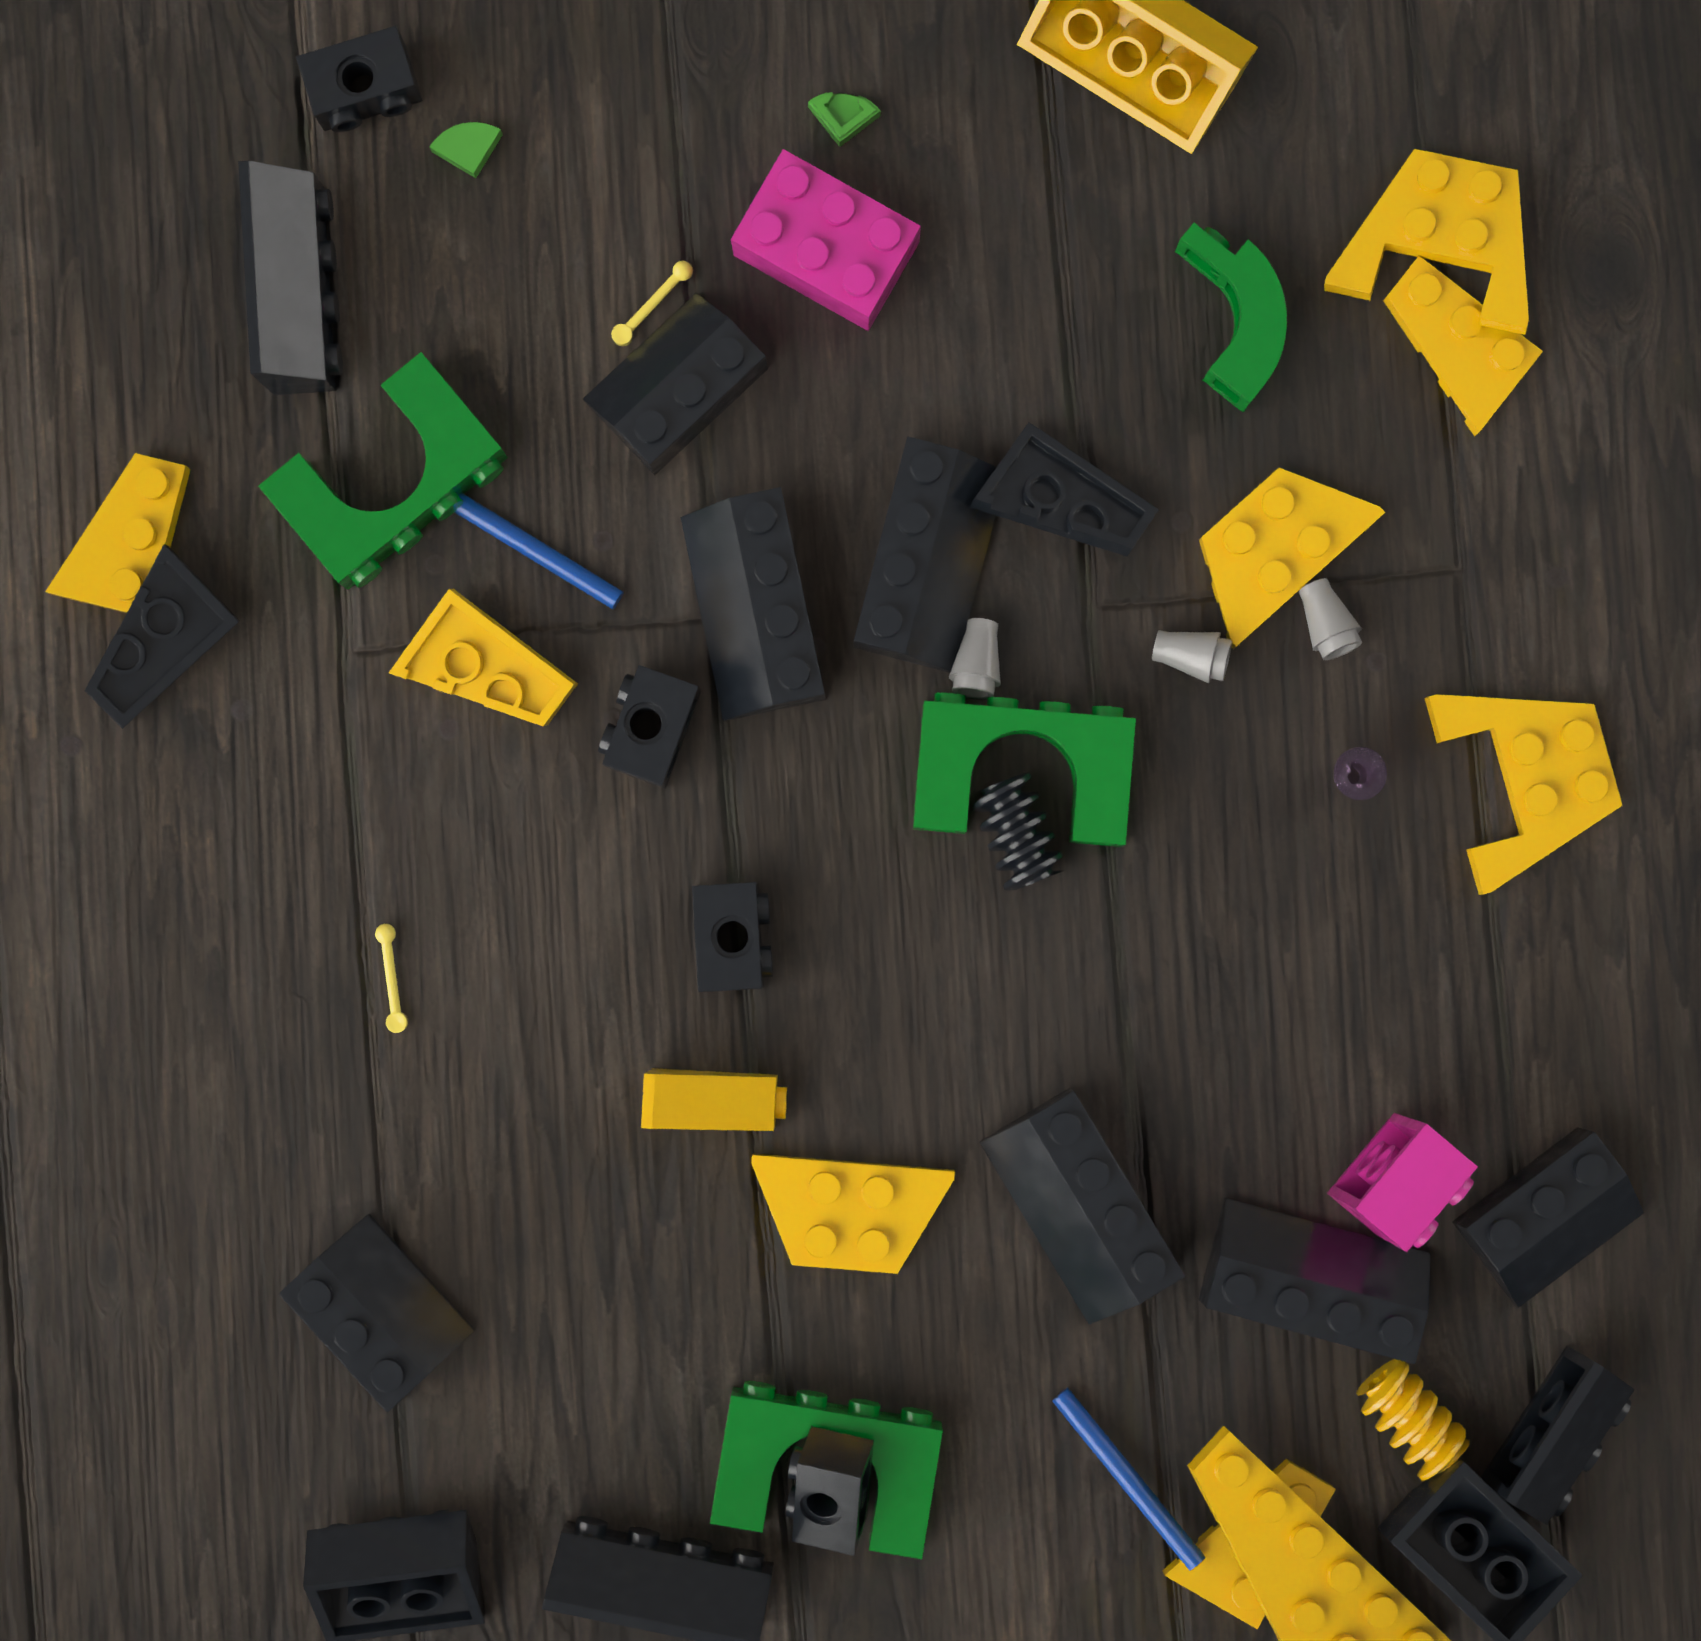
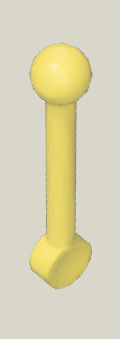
M678 261L675 263L672 270L673 274L626 324H618L613 328L611 335L617 345L627 346L633 339L632 332L680 281L690 279L693 274V268L689 262Z
M384 923L377 927L375 937L382 944L391 1013L386 1019V1026L389 1031L399 1033L407 1028L408 1018L401 1012L392 948V941L396 937V932L392 925Z

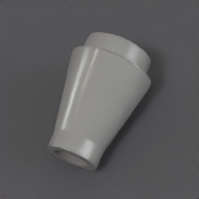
M1327 578L1313 581L1298 591L1303 601L1313 651H1319L1323 660H1331L1343 656L1362 644L1358 634L1362 628L1331 588Z
M971 618L967 620L966 632L949 674V679L953 681L952 691L955 694L966 695L967 698L972 699L994 697L995 687L1001 685L997 622L984 618Z
M1158 630L1152 661L1164 663L1206 683H1210L1211 679L1224 681L1232 648V640L1220 638L1221 632H1167Z

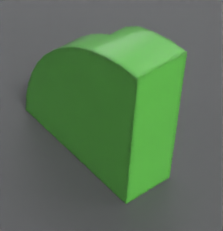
M833 92L818 95L808 101V108L839 147L881 116L880 109L862 96L857 97L850 94H833Z
M479 122L462 123L442 132L429 148L432 153L477 178L503 134L501 129L489 124Z

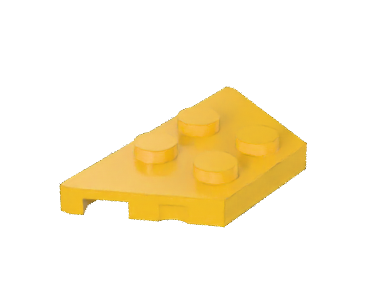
M1278 468L1199 539L1205 564L1209 566L1215 599L1220 605L1227 630L1226 638L1232 640V648L1237 647L1385 513L1380 506Z
M752 1154L751 1161L792 1265L893 1274L899 1273L955 1177V1171L949 1169Z

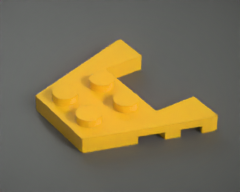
M1414 149L1327 274L1324 291L1370 301L1385 251L1414 257L1421 256L1423 259L1491 273L1479 317V325L1526 335L1529 315L1518 170Z
M1438 694L1425 698L1437 743L1486 730L1491 732L1519 833L1517 836L1466 849L1479 895L1493 892L1623 806L1594 704Z

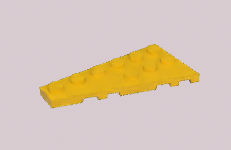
M1225 1426L1213 1436L1187 1465L1215 1520L1222 1528L1238 1564L1245 1572L1255 1592V1596L1279 1641H1451Z

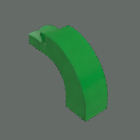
M1194 222L1181 237L1175 252L1224 293L1231 306L1234 319L1231 342L1208 370L1203 381L1243 413L1271 377L1281 357L1287 331V309L1284 293L1273 267L1263 253L1249 239L1234 255L1228 250L1230 248L1228 241L1219 232L1210 227H1206L1203 230Z

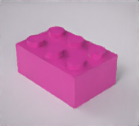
M782 149L732 236L731 244L735 257L869 331L920 242L921 226Z
M1393 1113L1327 1194L1375 1235L1408 1252L1413 1245L1419 1248L1430 1239L1439 1224L1434 1219L1448 1203L1454 1206L1466 1196L1474 1183L1470 1176L1478 1166L1427 1123Z

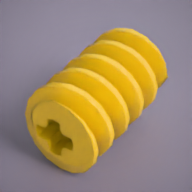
M1393 1359L1371 1374L1359 1386L1356 1394L1357 1396L1363 1394L1368 1396L1361 1409L1365 1416L1378 1410L1383 1413L1375 1425L1379 1432L1393 1426L1397 1429L1389 1442L1393 1448L1406 1443L1411 1445L1403 1458L1408 1465L1420 1459L1425 1461L1417 1475L1422 1481H1425L1452 1466L1466 1451L1470 1440L1465 1439L1466 1429L1460 1423H1451L1452 1413L1445 1406H1437L1438 1397L1431 1390L1422 1391L1424 1381L1417 1374L1407 1375L1409 1364Z

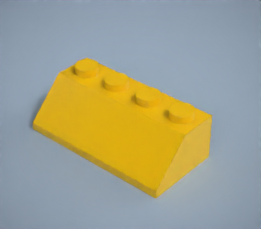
M1039 0L1017 43L1021 48L1190 154L1198 146L1258 48L1184 0Z

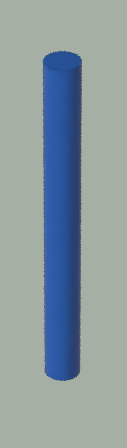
M459 494L463 504L454 513L609 608L615 609L624 594L623 591L465 494Z
M1068 1387L1052 1400L1054 1405L1188 1570L1194 1569L1205 1559V1555Z

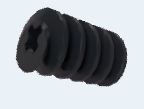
M1030 772L1019 774L976 792H982L983 796L972 805L973 812H990L991 814L979 827L982 832H998L999 834L987 847L989 851H1006L1007 855L995 867L997 871L1014 872V875L1003 884L1004 890L1007 891L1020 889L1065 871L1052 869V866L1063 857L1062 851H1045L1044 846L1055 837L1054 831H1037L1036 829L1047 818L1046 811L1029 812L1028 807L1040 797L1038 792H1021L1020 788L1032 778Z

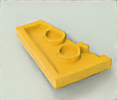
M1421 256L1416 258L1383 300L1417 352H1421L1438 376L1439 380L1437 382L1447 397L1451 396L1466 418L1464 422L1474 436L1482 430L1543 352L1519 333L1479 325L1483 304Z
M135 453L45 592L127 613L162 546L166 543L171 547L191 469L186 465Z
M448 589L389 671V674L404 679H411L444 693L483 704L485 707L540 726H547L578 685L577 682L455 589Z
M1285 1459L1272 1472L1321 1517L1336 1489L1328 1482ZM1219 1523L1215 1527L1212 1525L1198 1538L1199 1541L1196 1543V1546L1205 1555V1559L1189 1571L1184 1563L1176 1558L1162 1570L1163 1574L1258 1629L1265 1617V1613L1255 1596V1592L1245 1572L1238 1564Z

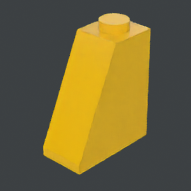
M652 1068L644 1073L641 1128L774 1131L776 1119H786L787 1087H777L778 1075Z

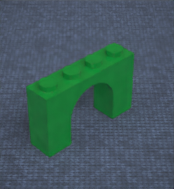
M422 352L381 384L385 392L415 426L425 448L426 463L423 477L416 490L405 501L383 511H362L352 508L342 502L313 465L299 452L258 485L334 579L348 590L353 585L361 588L376 578L383 569L380 566L382 561L395 551L400 555L416 545L423 537V534L420 532L422 528L435 518L442 521L456 512L463 504L459 494H465L476 484L479 488H482L491 483L501 474L504 469L501 463L508 458L498 443Z
M935 693L934 701H924L912 830L965 834L967 832L971 775L977 757L988 745L1000 738L1025 734L1039 737L1052 744L1068 763L1073 781L1069 843L1114 847L1126 845L1136 718L1123 717V708L1092 706V714L1070 713L1071 704L1042 701L1039 704V710L1018 708L1019 700L1004 697H987V706L966 704V695L955 693Z
M745 1381L743 1388L733 1386L710 1524L763 1533L774 1468L782 1454L792 1444L807 1437L811 1426L874 1440L872 1464L877 1474L878 1484L869 1534V1551L922 1559L943 1433L942 1422L932 1420V1412L912 1407H903L901 1414L880 1411L881 1404L857 1398L849 1399L848 1406L827 1402V1394L811 1390H797L796 1397L775 1394L776 1387L774 1385L757 1381Z

